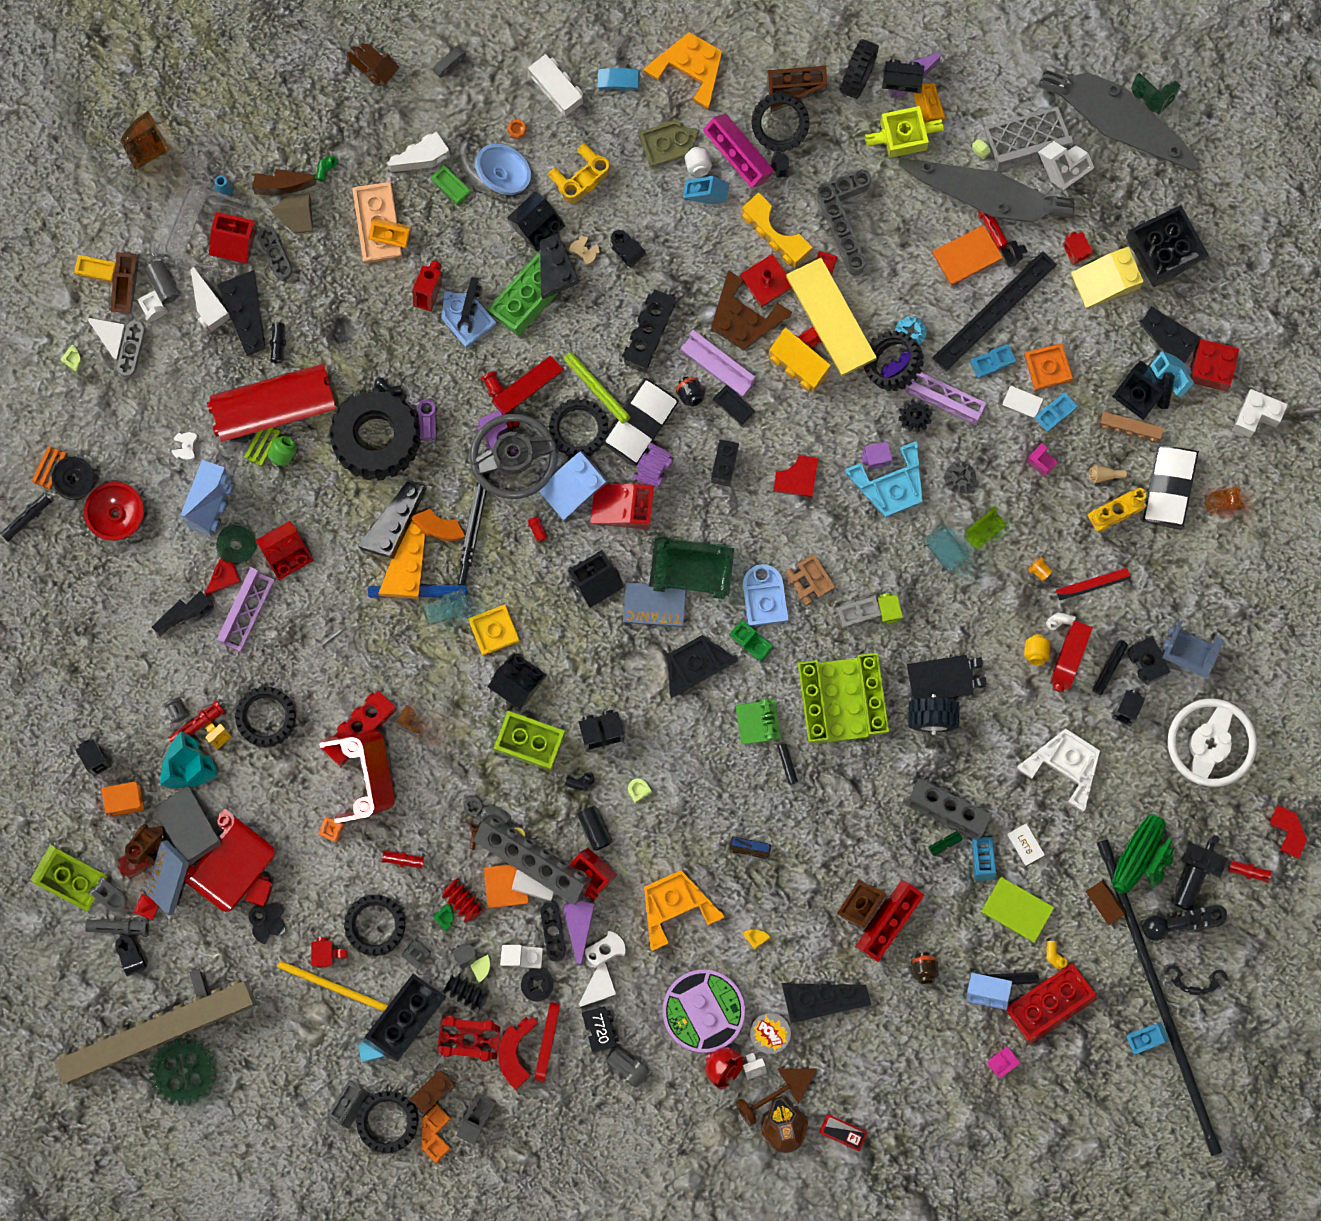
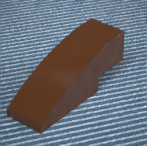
M276 169L274 176L255 173L252 189L254 194L283 195L316 185V179L313 174Z
M116 252L111 312L131 313L139 254Z

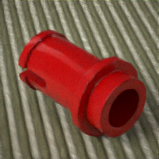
M536 516L527 521V526L531 528L537 543L548 538L541 523L542 519Z

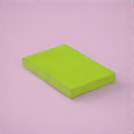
M1000 877L981 913L1030 942L1035 943L1054 907L1005 878Z

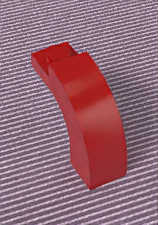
M525 1017L517 1025L519 1027L518 1030L510 1025L499 1045L498 1060L500 1069L505 1079L515 1090L531 1077L520 1065L517 1058V1049L520 1041L538 1024L533 1017L529 1019Z

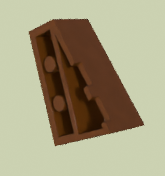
M826 66L767 71L768 95L785 92L786 94L790 93L796 96L799 100H803L826 90L828 85ZM772 105L769 107L770 113L777 111L781 108H784L788 105Z

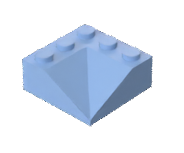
M205 460L201 461L180 515L189 529L211 537L213 532L218 530L220 524L219 516L225 512L227 506L226 498L228 495H231L234 488L233 481L225 467Z

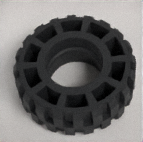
M365 389L359 391L360 394L355 397L352 394L347 398L348 401L345 404L341 403L338 406V412L333 415L331 420L330 442L337 459L352 475L356 477L362 476L365 480L371 481V478H377V481H381L387 476H391V478L397 476V472L400 470L405 471L409 467L408 463L414 461L416 451L420 447V428L412 407L401 396H395L393 392L388 390L381 392L380 389H373V392H367ZM372 419L385 420L392 425L394 430V437L390 444L377 451L366 450L357 441L359 428L365 422Z

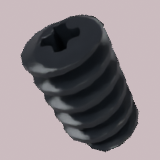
M461 973L455 977L452 975L443 990V994H447L450 991V998L458 995L457 1002L460 1003L465 999L464 1006L467 1007L472 1003L471 1010L474 1011L479 1007V1013L489 996L490 990L482 993L483 986L480 985L475 989V981L468 985V977L461 981Z

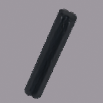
M1122 640L1117 642L1093 687L1094 693L1098 695L1103 694L1128 647L1126 642Z
M1038 972L980 974L1012 981V985L1037 984L1039 982Z

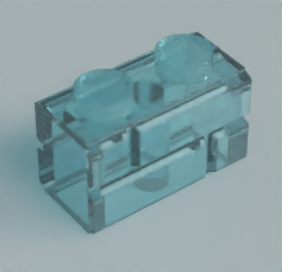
M942 526L929 536L924 544L950 574L968 560L969 550L963 543L959 544L955 539L957 536L951 528L947 529L945 526Z

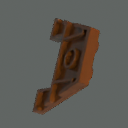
M728 271L711 330L744 351L771 329L776 328L785 319L787 320L791 317L792 312L777 303L765 319L733 297L744 280Z

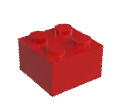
M1201 339L1196 348L1191 369L1192 373L1190 374L1194 384L1227 392L1232 384L1240 348Z

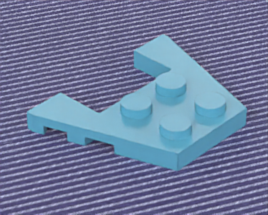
M916 441L899 449L907 466L903 469L869 481L862 463L847 468L844 471L884 518L922 504L918 445Z

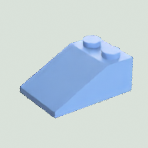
M580 451L561 467L539 492L558 515L565 520L609 481L584 451Z

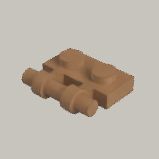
M815 554L797 564L800 572L795 574L792 568L785 571L790 585L795 587L798 592L797 596L800 600H803L806 606L813 602L809 596L811 593L814 592L816 597L820 598L835 589L834 584ZM803 577L809 584V587L806 589L800 582V579Z

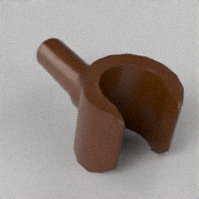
M472 820L469 824L470 831L472 832L470 849L475 850V842H473V840L479 830V827L477 829H474L472 827Z

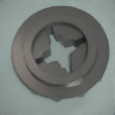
M962 461L950 465L944 476L947 487L956 493L968 492L974 487L977 479L975 470L971 465ZM965 471L964 478L966 480H960L956 484L957 475L955 473L961 474Z

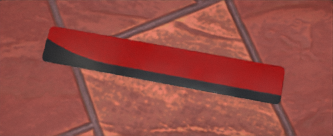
M1124 568L1056 589V593L1061 601L1129 580L1131 577L1128 568Z

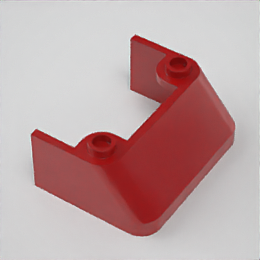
M368 730L321 740L320 747L341 743L342 751L347 757H360L368 795L360 797L355 801L354 811L336 814L335 823L369 817L393 807L395 795L384 737L378 730Z

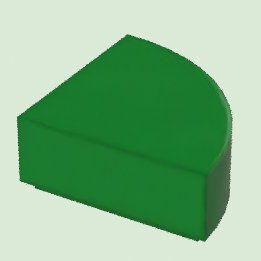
M448 904L433 916L447 933L452 926L454 917L452 908Z

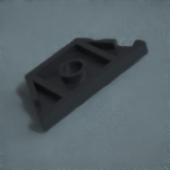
M703 635L667 654L670 698L673 699L737 663L738 658L729 654L722 647L714 644Z

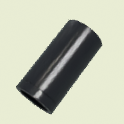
M596 806L586 808L577 813L593 851L612 844Z
M1187 866L1172 904L1183 910L1191 911L1207 873L1196 867Z

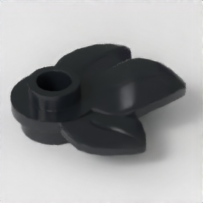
M270 904L265 908L260 906L254 907L249 912L248 918L253 925L252 934L257 941L266 944L269 935L278 936L286 932L285 925L280 919L284 913L282 907ZM258 913L263 915L260 921H257L255 918Z

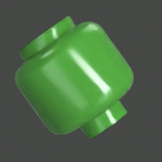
M287 436L277 437L273 440L268 450V457L275 465L286 466L292 462L297 447L291 438Z

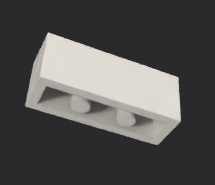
M545 54L528 67V75L562 115L566 117L583 104V93L578 86L574 87L570 83L571 79L566 72L562 73L558 69V63Z

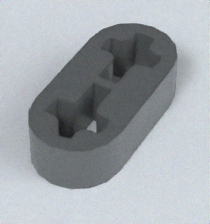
M460 46L455 47L434 66L433 71L439 78L444 77L464 60L466 53Z

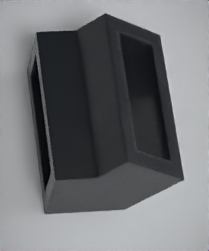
M778 151L771 161V167L776 172V178L789 177V159Z

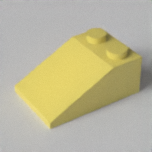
M1129 246L1071 272L1086 309L1141 288L1144 282Z

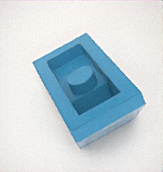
M1162 1021L1126 1035L1134 1055L1169 1041Z

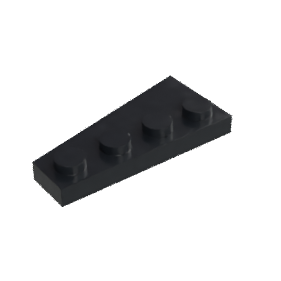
M781 983L791 1024L871 1005L867 985Z

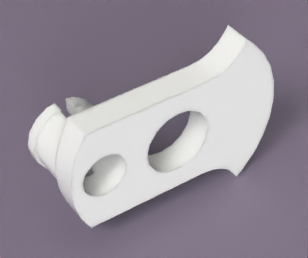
M608 931V935L604 939L585 949L586 965L596 968L615 956L624 957L625 944L621 937L614 932ZM601 946H608L611 952L603 955L600 953L599 948Z

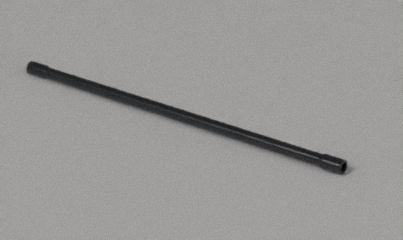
M1107 839L1098 842L1097 846L1112 881L1117 865L1109 840ZM1115 891L1120 905L1126 912L1124 915L1202 1127L1210 1155L1214 1156L1223 1153L1217 1135L1214 1133L1126 892L1121 894Z

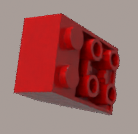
M606 484L593 495L590 524L650 530L654 486Z

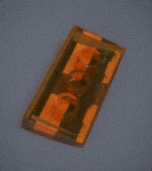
M148 111L138 117L128 127L120 140L134 170L139 169L168 151L158 126Z

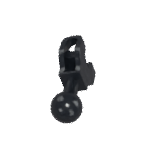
M1214 905L1184 912L1185 916L1167 920L1160 915H1152L1144 921L1143 932L1148 939L1160 941L1170 931L1187 928L1188 932L1219 927L1224 924L1227 918V911L1221 905ZM1217 912L1220 914L1221 919L1214 920L1211 914Z

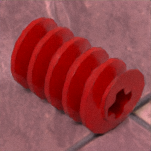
M458 877L444 889L442 898H449L448 905L455 904L453 910H460L458 916H465L463 922L466 924L476 919L486 908L479 910L481 902L473 903L476 896L468 897L470 890L463 891L464 883L459 886L457 885L460 880Z

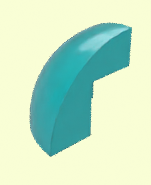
M180 732L175 737L167 750L161 768V786L169 788L195 787L207 783L218 776L210 755L205 756L199 749L200 743L184 732Z

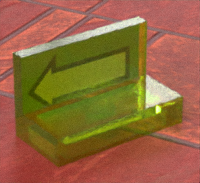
M996 506L970 526L963 535L976 551L1007 525L996 513L998 510Z

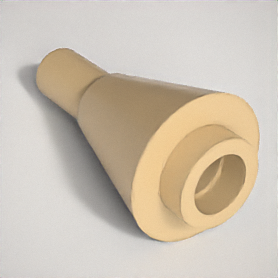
M1094 464L1089 469V479L1092 480L1093 484L1114 478H1126L1127 476L1126 470H1114Z

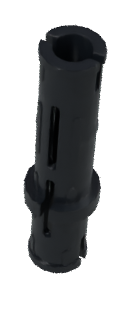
M43 492L31 505L28 504L27 508L0 532V535L9 542L32 519L38 518L40 516L39 513L52 501Z

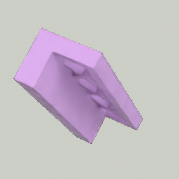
M694 330L689 333V339L680 351L743 398L755 383V376Z
M917 373L916 376L925 381V387L914 382V379L911 380L912 384L910 386L906 385L904 392L974 425L977 424L986 406L985 402L923 373ZM936 386L942 388L944 395L931 390V388ZM949 396H960L962 403L960 404L950 399ZM974 403L981 407L977 412L966 405Z
M250 568L218 635L217 641L220 644L242 652L275 582L274 579L260 574L254 568ZM259 578L269 582L266 589L257 592L255 585ZM257 596L258 606L249 610L247 606L248 600ZM248 614L250 623L248 626L241 628L238 621L240 617ZM240 632L242 640L239 646L229 643L231 636Z

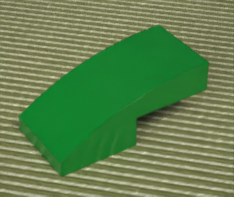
M743 620L729 634L737 644L760 663L774 649L772 644L762 638L756 630Z

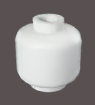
M694 147L685 155L687 170L691 175L703 177L711 170L712 162L706 149Z

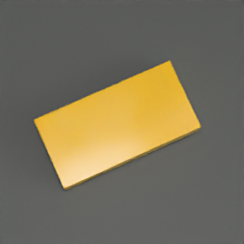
M78 255L74 274L113 283V272H115L116 262Z

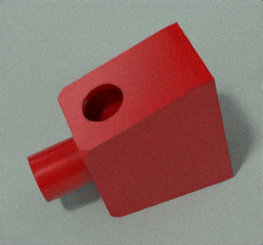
M431 261L429 267L422 266L412 289L414 307L432 312L442 284V272L440 271L442 265L439 262Z

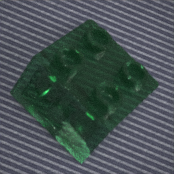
M1138 73L1131 89L1135 97L1142 99L1149 110L1159 115L1175 100L1181 85L1174 81L1171 85L1166 84L1159 91L1142 74Z

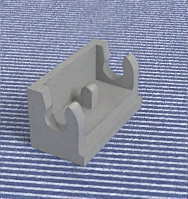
M870 596L835 607V611L839 616V623L842 627L881 615L876 596Z

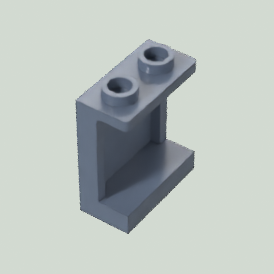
M1179 620L1176 626H1171L1167 634L1170 639L1167 638L1163 644L1162 649L1165 652L1162 658L1207 679L1215 664L1223 639L1216 636L1212 644L1181 630L1182 621Z

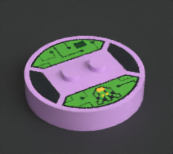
M696 970L684 974L671 985L664 998L663 1021L670 1037L679 1046L691 1052L710 1053L728 1046L737 1037L744 1022L745 1005L738 987L728 977L716 971Z

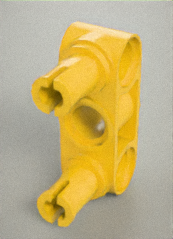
M586 143L580 145L577 151L588 163L576 172L571 179H566L556 167L548 173L550 179L558 186L559 193L563 196L564 201L569 204H575L586 194L590 193L610 172L609 161L605 157L595 154ZM598 165H603L606 167L602 171L596 169ZM568 190L576 191V193L571 196L566 194Z
M1137 488L1090 512L1087 516L1096 532L1099 533L1146 508L1145 498L1147 495L1143 493L1145 490ZM1113 507L1119 508L1121 514L1114 513Z

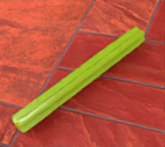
M572 352L564 356L565 362L622 424L626 423L630 419L629 414Z

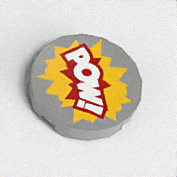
M766 1013L759 1016L753 1022L750 1029V1039L753 1046L759 1052L765 1054H777L783 1051L791 1038V1029L788 1022L782 1016L775 1013Z

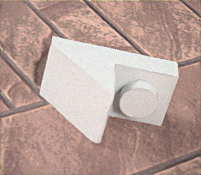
M502 945L500 966L541 969L543 948Z

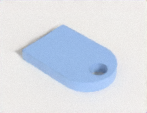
M765 564L756 565L749 569L743 579L748 625L753 627L788 622L784 586L780 573L774 567ZM764 570L767 573V578L764 580L757 579L756 572Z

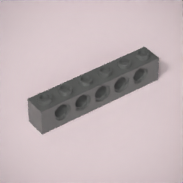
M490 816L482 821L473 842L574 905L584 898L592 881V878L588 877L584 871L572 867L568 861L556 857L550 850L540 847L534 840L524 837L518 830L505 825L497 817Z

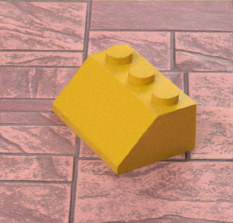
M784 328L769 350V359L774 365L783 367L785 369L784 372L793 379L795 377L803 389L814 393L829 376L831 365L787 328Z

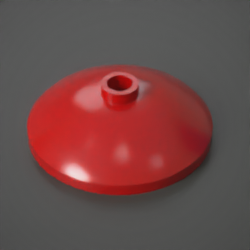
M108 482L98 486L89 494L84 505L86 525L94 535L107 541H119L128 538L137 531L144 517V505L141 497L135 489L121 482ZM115 512H119L120 514L118 517H113V514Z

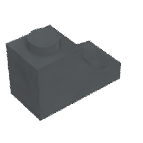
M478 1093L463 1118L456 1136L475 1145L497 1102Z

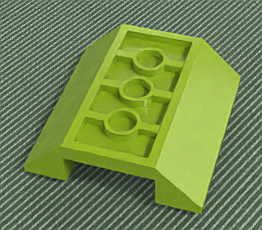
M878 653L862 654L853 659L818 663V660L797 663L808 743H833L865 739L889 733Z

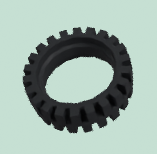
M864 39L860 40L846 68L840 88L842 94L855 99L860 97L875 64L879 45Z
M785 92L772 93V95L765 96L756 105L752 115L753 133L759 143L768 150L771 149L774 152L793 150L794 147H798L804 141L808 134L809 114L803 102L790 93L786 94ZM775 104L792 106L800 118L797 132L791 138L784 141H776L769 138L761 126L764 112Z
M888 331L885 332V336L880 334L878 341L875 338L872 340L874 345L871 348L877 358L875 361L865 365L864 370L870 380L879 388L886 391H891V389L898 391V388L903 390L905 389V384L910 386L912 379L917 380V373L921 374L922 370L920 367H923L924 364L921 359H924V356L921 353L920 346L908 334L906 335L901 331L900 333L898 331H893L892 333ZM897 344L908 347L910 361L902 373L891 378H884L879 375L877 362L885 349Z
M575 398V400L569 399L566 403H561L554 410L549 423V432L554 438L557 449L562 454L574 457L580 451H584L587 456H592L604 445L601 441L608 432V423L604 412L593 401L589 402L588 399L583 398V400H580V398ZM575 410H584L590 413L598 424V433L595 439L582 447L566 443L561 438L559 432V424L562 418Z
M261 686L257 689H251L249 693H245L244 697L239 700V704L236 706L235 723L240 734L251 744L259 747H273L278 743L284 742L283 740L287 739L290 736L289 734L293 732L296 723V712L293 703L285 693L277 688ZM260 698L277 700L285 711L283 726L278 732L270 736L254 734L246 723V713L249 706Z
M367 895L366 897L359 898L358 901H355L349 907L344 919L345 934L349 943L357 951L369 956L385 955L393 951L400 944L405 932V918L400 907L393 900L381 895ZM378 905L391 912L395 922V929L392 936L386 942L380 945H369L358 938L355 931V921L363 909Z
M393 1091L375 1093L368 1097L358 1110L356 1118L357 1131L361 1140L374 1151L380 1153L400 1151L408 1146L416 1135L418 1129L416 1109L411 1101L400 1093ZM390 1101L397 1103L404 1109L408 1124L401 1138L394 1142L383 1143L371 1136L367 1127L369 1112L374 1106L381 1102Z

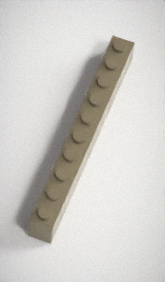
M239 979L231 982L230 987L224 990L222 987L212 990L211 995L205 998L203 995L193 998L192 1003L186 1006L184 1003L174 1006L173 1011L167 1014L165 1011L155 1014L154 1019L148 1022L146 1019L136 1022L135 1027L129 1030L127 1027L117 1030V1035L110 1038L108 1035L97 1039L98 1043L91 1046L90 1043L78 1047L79 1051L72 1054L71 1051L59 1055L60 1059L55 1060L54 1063L62 1084L69 1085L252 1008L257 1003L249 982H242Z

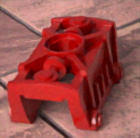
M448 1015L440 1022L437 1052L447 1058L449 1056L452 1057V1055L476 1057L483 1062L497 1059L501 1027L494 1024L492 1020L484 1022L459 1020L454 1016ZM443 1027L456 1028L461 1034L455 1033V1036H451L443 1031ZM485 1031L497 1033V1037H492L489 1040L479 1035ZM467 1034H472L475 1037V1042L471 1046H467L463 1042V1038ZM453 1040L455 1044L459 1045L456 1047L441 1046V1043ZM483 1044H488L491 1048L495 1049V1053L481 1051L477 1046L483 1047Z

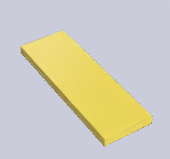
M822 258L786 274L787 280L841 377L876 360V355Z

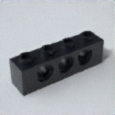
M654 289L652 295L648 294L645 305H647L645 312L641 311L637 320L639 326L637 330L633 329L630 336L632 342L629 347H625L622 354L624 365L644 373L649 368L676 305V297ZM653 310H659L661 314L659 316H653L651 315V312ZM646 327H651L654 330L651 334L643 332ZM638 345L646 347L642 352L637 351L635 348Z

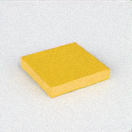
M505 604L468 618L482 656L520 642Z

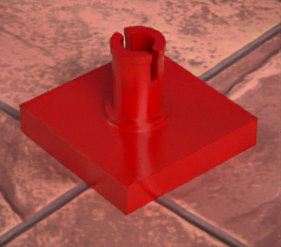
M773 254L740 274V278L744 280V284L761 308L792 289L786 278V272Z

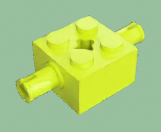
M920 106L884 113L881 115L880 120L882 131L865 134L866 145L869 147L884 143L889 158L926 151L929 143L927 134L944 131L943 124H941L942 119L924 122Z

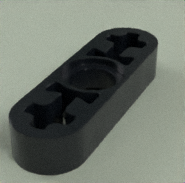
M545 903L541 907L540 913L547 956L553 962H560L564 959L566 951L559 909L554 903ZM547 907H551L552 910H556V913H553L552 917L553 921L557 919L558 923H549L545 925V921L549 922L548 915H544V912L547 911ZM550 927L558 928L559 935L556 938H550L547 935V930ZM561 940V944L557 943V948L562 950V953L559 954V958H555L554 955L550 954V952L554 951L553 944L548 945V942Z

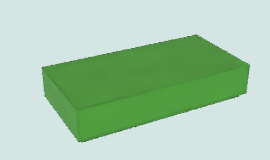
M445 165L430 177L431 181L457 206L472 193Z

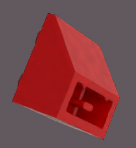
M216 212L210 234L209 256L247 264L257 230L254 220Z
M291 521L255 540L278 580L283 579L313 561Z

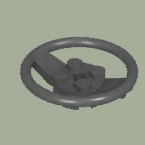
M506 414L490 420L478 431L470 449V465L476 480L488 492L501 498L521 499L537 493L550 481L557 465V447L549 430L536 419L522 414ZM522 422L534 427L543 436L527 438L517 432H507L499 436L492 449L478 457V449L484 436L491 429L502 423ZM511 449L518 452L515 457L508 455ZM549 454V464L545 474L535 485L525 490H502L492 485L483 476V474L501 470L505 474H519L531 466L533 459Z

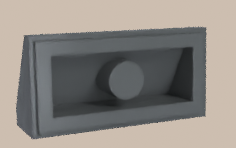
M348 1081L327 1117L349 1129L357 1117L362 1103L366 1101L370 1093Z

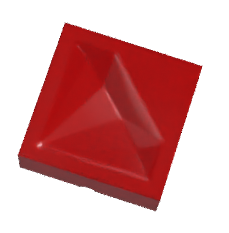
M141 894L133 913L153 921L159 906L151 897Z

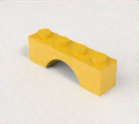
M757 193L742 207V219L748 225L751 224L755 228V232L760 238L764 237L769 242L768 245L774 252L778 251L782 255V260L788 266L792 265L796 268L812 254L813 247L800 234L784 236L777 233L769 222L772 205L760 193Z

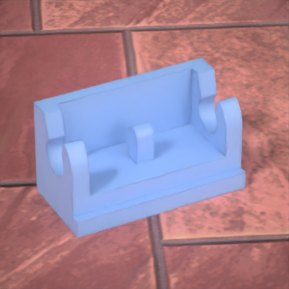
M971 973L966 1002L1007 1010L1012 981Z

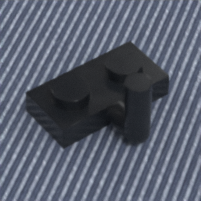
M1214 835L1208 840L1205 848L1190 842L1182 862L1220 878L1228 858L1213 852L1215 845L1220 841L1219 836Z

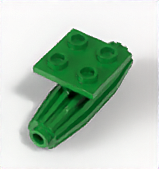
M1149 814L1133 833L1122 853L1111 882L1114 886L1113 889L1118 893H1129L1144 873L1150 879L1151 888L1155 889L1157 883L1161 884L1164 879L1165 868L1171 866L1174 860L1172 839L1168 838L1165 845H1160L1167 823L1159 816Z

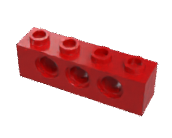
M379 691L376 693L372 692L365 699L366 703L361 708L357 707L351 713L352 718L347 723L344 721L336 729L338 732L333 737L356 733L353 731V726L357 723L363 724L361 732L378 730L397 709ZM370 709L377 710V715L374 718L367 717V712ZM339 744L321 748L340 768L350 759V757L343 753L342 747Z

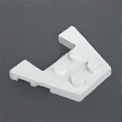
M1064 729L1021 763L1016 770L1032 779L1043 762L1078 784V787L1067 803L1084 812L1100 750L1069 730Z

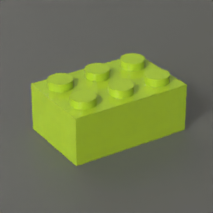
M507 711L494 746V751L552 772L566 734L564 730Z

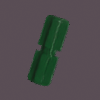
M956 831L946 836L944 840L941 839L928 847L929 851L935 856L946 850L947 847L950 848L961 842L962 836Z

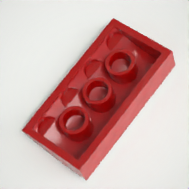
M1071 963L1010 1004L1006 1012L1026 1042L1031 1045L1095 1002L1097 996L1074 964Z

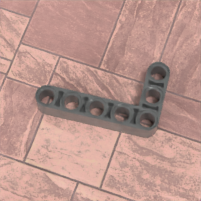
M863 169L820 185L817 192V202L846 269L854 276L860 275L864 271L865 258L840 201L861 194L869 189L871 174ZM864 178L867 182L860 184L857 179ZM846 185L849 189L842 191L839 186ZM828 192L831 196L824 198L821 193ZM835 209L838 211V214L831 215L828 211ZM841 226L844 227L846 231L840 233L836 230V228ZM845 244H851L853 246V249L846 250L843 246ZM857 261L861 266L856 268L851 263Z

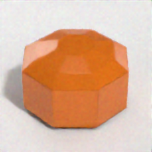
M515 119L509 122L507 131L511 138L519 140L525 137L527 127L523 121Z

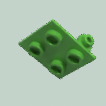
M762 699L760 702L735 705L741 745L781 739L775 700Z

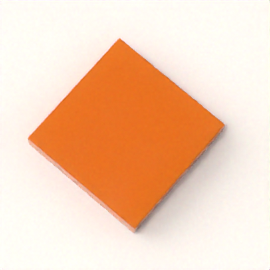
M1063 343L1024 353L1034 391L1073 382Z
M512 865L484 868L488 909L529 904L528 895L511 890L516 870H518Z

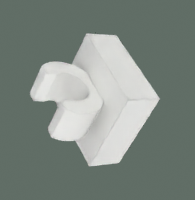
M754 1053L746 1055L748 1063L743 1065L747 1080L767 1073L762 1058L756 1060Z

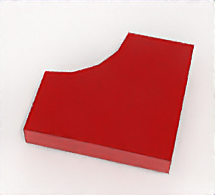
M799 455L796 463L791 468L785 471H776L773 492L812 498L818 458Z

